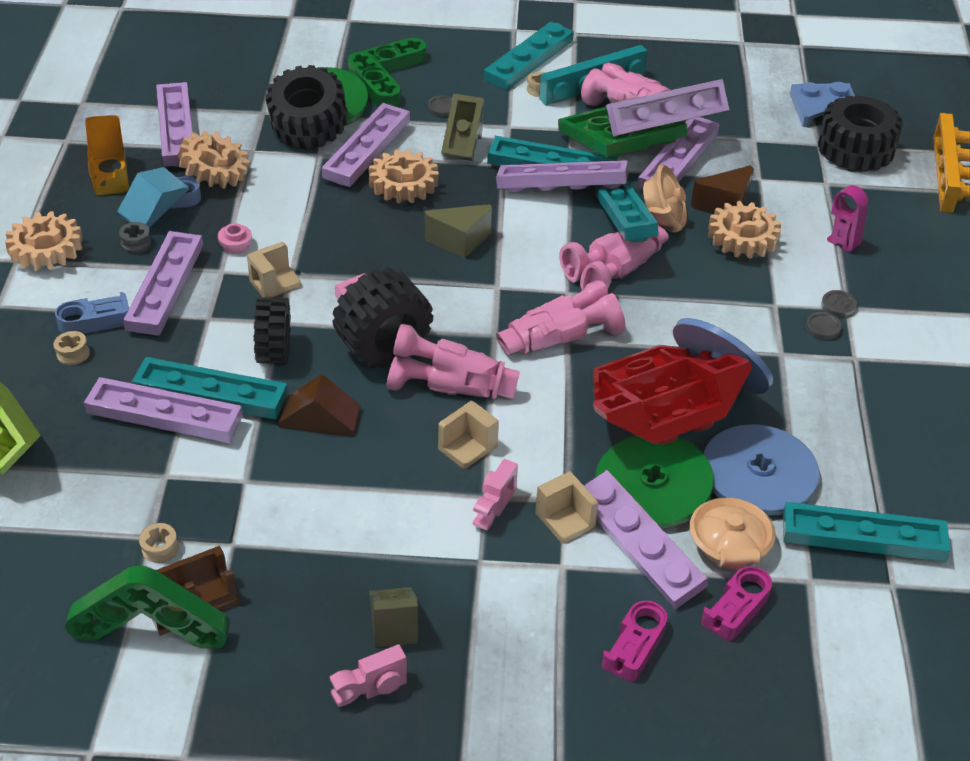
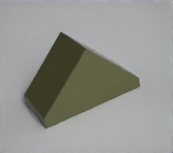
M491 204L426 210L425 240L465 259L491 235Z
M412 588L369 591L375 647L418 644V603Z

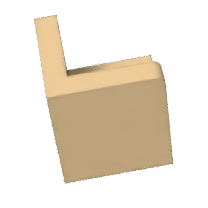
M284 242L247 254L249 281L262 297L273 298L301 287V280L289 266L288 247Z
M471 400L440 421L438 425V450L460 467L466 469L498 447L499 420Z
M571 471L537 487L535 513L561 543H566L595 529L598 501Z

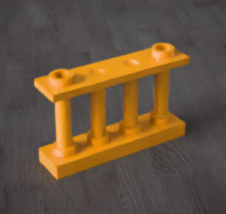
M940 113L933 137L940 212L954 213L957 201H962L963 198L970 199V186L965 185V182H960L961 179L970 180V167H963L962 163H958V161L970 162V149L961 148L960 145L956 144H970V131L958 130V127H954L953 114Z

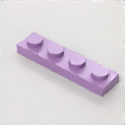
M723 79L606 105L613 136L729 110Z
M187 82L156 85L163 167H179L180 159L177 157L180 145L184 137L190 138L192 133Z
M382 103L322 167V178L351 187L373 163V159L377 158L410 122V111Z
M701 117L688 119L685 122L687 124V136L677 138L673 143L664 146L639 176L637 187L643 189L645 181L653 177L660 164L669 167L679 182L718 135L720 124Z
M628 160L501 165L496 175L497 189L506 188L507 191L518 192L528 187H538L539 190L549 191L556 189L557 186H570L571 189L579 190L585 189L589 185L616 188L627 182L629 173Z
M168 232L123 320L125 331L160 336L203 248L202 235Z
M99 377L84 401L87 414L230 443L243 417L242 406L102 377Z
M608 470L584 485L598 501L597 523L675 610L708 587L707 577Z

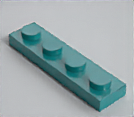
M549 22L483 70V80L508 90L573 41L574 31L563 27L559 23Z
M638 45L541 74L539 100L546 106L581 95L582 84L589 72L595 68L602 71L603 65L606 63L619 65L627 73L633 72L644 76L648 50L642 45Z
M496 135L487 156V164L499 166L618 161V158H605L602 154Z
M628 181L626 184H621V186L616 188H604L602 185H595L597 199L625 241L644 242L649 237L659 236L657 220Z
M145 357L131 381L132 384L240 405L242 406L243 414L275 420L288 395L287 383Z
M785 502L783 511V542L942 562H947L950 542L948 524L945 520Z

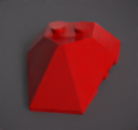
M657 345L594 368V409L596 413L607 421L653 444H668L677 440L678 435L690 430L703 431L709 429L714 425L713 422L726 418L752 369L749 360L733 353H725L719 358H712V352L709 350L700 351V356L690 355L689 348Z

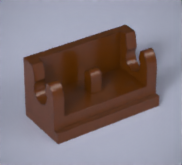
M220 545L156 570L219 611H224L240 604L232 569L227 570L225 555ZM168 606L171 609L182 610L177 607ZM152 620L159 636L171 632Z

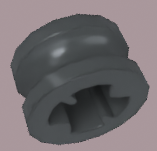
M130 222L120 228L119 238L121 239L120 244L123 251L130 254H140L150 248V230L146 224Z

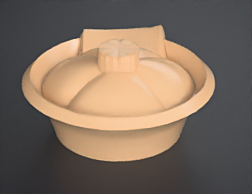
M660 164L653 177L644 183L643 194L645 204L657 220L658 225L664 230L670 232L682 231L687 219L686 194H684L683 187H680L673 171L666 165Z
M728 497L709 500L700 505L690 519V533L693 540L703 550L704 554L717 564L719 569L736 570L737 568L741 569L753 564L758 565L760 558L772 549L775 542V527L769 516L756 505L742 499Z

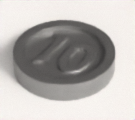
M441 95L431 98L428 101V112L435 117H449L452 97Z
M832 290L824 294L821 306L826 313H830L837 318H847L855 313L857 300L848 292Z
M815 312L809 315L805 325V329L810 336L824 341L837 338L842 328L840 320L826 312Z

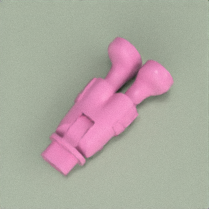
M606 63L603 65L602 71L595 68L586 76L582 84L581 97L586 104L597 106L603 102L606 94L610 103L669 91L670 89L662 86L659 81L633 72L627 73L619 65Z
M659 225V236L649 237L644 242L625 241L620 232L610 233L594 240L589 245V253L586 252L581 244L570 242L560 249V264L568 280L572 283L580 280L582 291L587 284L596 280L603 281L608 289L611 279H622L632 271H635L641 264L647 262V259L658 252L662 244L668 241L669 235Z
M596 280L587 284L583 291L573 297L562 295L541 307L529 310L520 319L510 322L508 329L496 333V338L507 355L517 351L527 354L529 353V348L532 351H537L559 343L565 344L586 336L587 325L601 323L603 328L611 335H619L625 331V318L616 296L613 293L608 294L607 286L603 281Z
M401 324L393 350L395 357L389 370L386 389L398 391L408 380L420 379L428 381L427 386L430 390L447 393L448 395H456L458 393L486 398L490 397L492 391V399H496L497 395L514 399L520 371L505 368V362L496 361L484 353L468 350V347L453 341L441 339L437 344H434L420 337L411 325ZM417 355L433 359V365L420 362L409 356Z

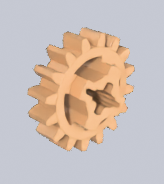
M202 131L201 136L193 132L190 138L184 137L177 157L180 159L179 167L187 168L185 173L187 176L195 175L197 176V183L205 180L208 182L209 187L219 184L221 188H226L227 182L232 186H237L238 180L243 181L250 160L247 159V151H240V143L233 144L230 142L231 137L227 136L223 139L220 138L219 132H215L213 135L208 134L206 131Z
M407 149L405 152L394 150V155L384 152L382 153V159L374 158L373 165L369 166L370 188H374L375 195L384 194V200L386 201L393 197L396 198L397 203H401L402 200L414 203L415 197L424 200L426 199V193L434 194L435 187L438 186V165L433 164L432 157L423 159V152H419L416 155L411 154V149Z
M737 201L736 206L725 203L724 210L716 208L714 215H710L708 238H713V246L722 245V252L727 253L731 251L734 253V257L738 258L741 253L746 254L749 259H752L753 253L764 257L766 250L773 252L775 245L779 244L782 231L780 230L781 222L775 221V213L766 214V207H755V204L752 202L748 206H743L741 201Z
M50 211L47 216H42L37 212L33 219L26 216L22 217V224L13 223V231H6L5 233L7 253L11 256L12 262H20L23 269L33 265L34 271H38L41 266H47L49 270H53V264L59 263L65 266L67 265L66 258L75 259L77 257L76 251L82 250L81 242L83 239L80 226H77L75 219L68 220L67 214L55 217L53 211Z

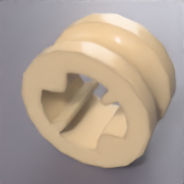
M533 72L528 75L527 92L530 95L540 97L541 74L545 72Z
M68 331L62 333L54 340L53 346L57 353L56 356L62 364H80L89 357L90 350L87 345V339L81 332Z
M155 523L145 528L140 534L139 543L143 556L150 562L164 563L170 561L179 551L176 532L168 524ZM157 540H161L162 543L166 542L165 545L157 547L156 543L154 545L152 543Z

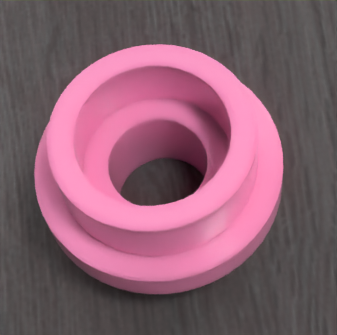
M238 223L229 224L218 233L219 244L223 247L224 251L231 254H239L246 251L252 241L251 230Z

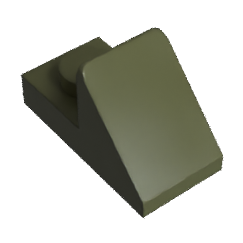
M453 93L441 150L443 157L473 161L477 140L482 139L484 98Z

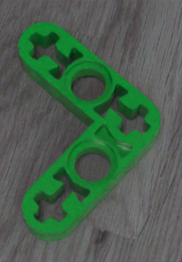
M407 38L355 52L348 57V72L353 73L363 81L368 91V97L376 106L379 107L382 103L397 107L401 102V88L388 72L424 62L426 60V43L419 38Z
M141 565L125 569L75 601L70 606L65 622V630L72 637L83 641H95L142 613L194 646L203 649L223 647L226 643L230 625L229 618L224 613L160 572ZM106 602L116 603V604L121 605V606L111 605V604L106 603ZM168 606L177 607L182 610L171 609Z

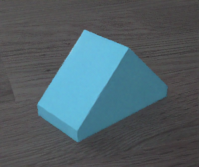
M164 167L139 172L121 203L118 214L129 223L141 222L150 228L189 188Z

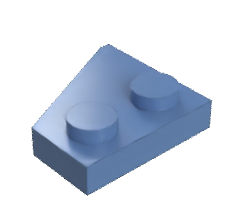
M812 82L792 84L790 96L802 127L810 126L814 118L820 116L823 118L825 108H827L830 102H834L835 99L855 96L850 83L843 82L831 84H815Z

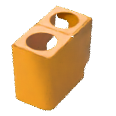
M117 115L87 117L85 119L88 165L95 195L128 192L126 157L119 117ZM106 160H117L121 163V168L114 170L115 172L112 173L102 172L98 166ZM103 181L106 182L105 186H100Z

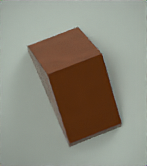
M749 165L696 179L694 181L691 207L694 210L714 214L716 208L724 210L725 203L736 206L737 201H741L744 206L749 196L754 168Z
M321 374L287 396L278 422L279 428L354 437L361 405Z

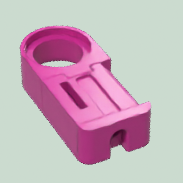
M849 185L837 193L833 199L831 214L835 215L833 232L827 238V241L835 246L841 244L842 249L846 252L853 251L862 242L868 209V197L860 187ZM845 195L854 199L857 206L856 209H852L847 205Z
M747 566L738 570L726 583L723 597L712 609L704 607L701 624L724 640L733 641L767 603L772 587L770 575L763 569L754 566ZM748 581L755 582L761 586L763 591L755 594L749 593L741 587V584Z
M653 601L635 603L622 621L620 637L610 653L604 650L602 668L629 682L637 681L665 634L667 623L665 609ZM642 616H649L654 618L659 625L653 629H645L640 627L635 620Z

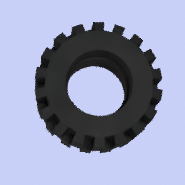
M301 65L296 66L294 70L287 69L283 71L282 76L277 75L273 79L274 84H269L266 104L274 134L277 138H281L284 144L292 143V146L298 149L301 146H305L306 149H313L315 145L322 147L326 145L325 142L327 141L333 142L337 139L336 134H342L344 131V125H347L348 121L344 89L341 81L337 80V75L333 72L328 73L327 69L323 67L316 69L315 65H308L306 68H302Z
M865 96L837 98L825 108L818 138L819 151L822 155H826L825 158L828 161L834 162L839 167H846L849 170L868 171L870 169L878 170L880 167H886L890 161H893L903 125L902 117L898 115V111L895 108L889 107V104L878 101L875 98Z
M385 268L382 272L379 269L372 270L369 275L363 274L358 277V281L354 284L351 283L346 288V293L340 295L337 300L339 305L333 310L335 318L332 320V323L336 329L335 332L359 362L373 368L377 365L381 368L388 367L395 357L393 354L395 340L401 324L411 325L417 334L424 338V336L429 334L431 330L429 325L433 322L434 315L431 313L433 308L429 300L407 275L400 270L394 271L392 268Z

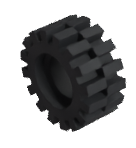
M257 298L253 328L256 363L287 364L291 341V308L288 298Z

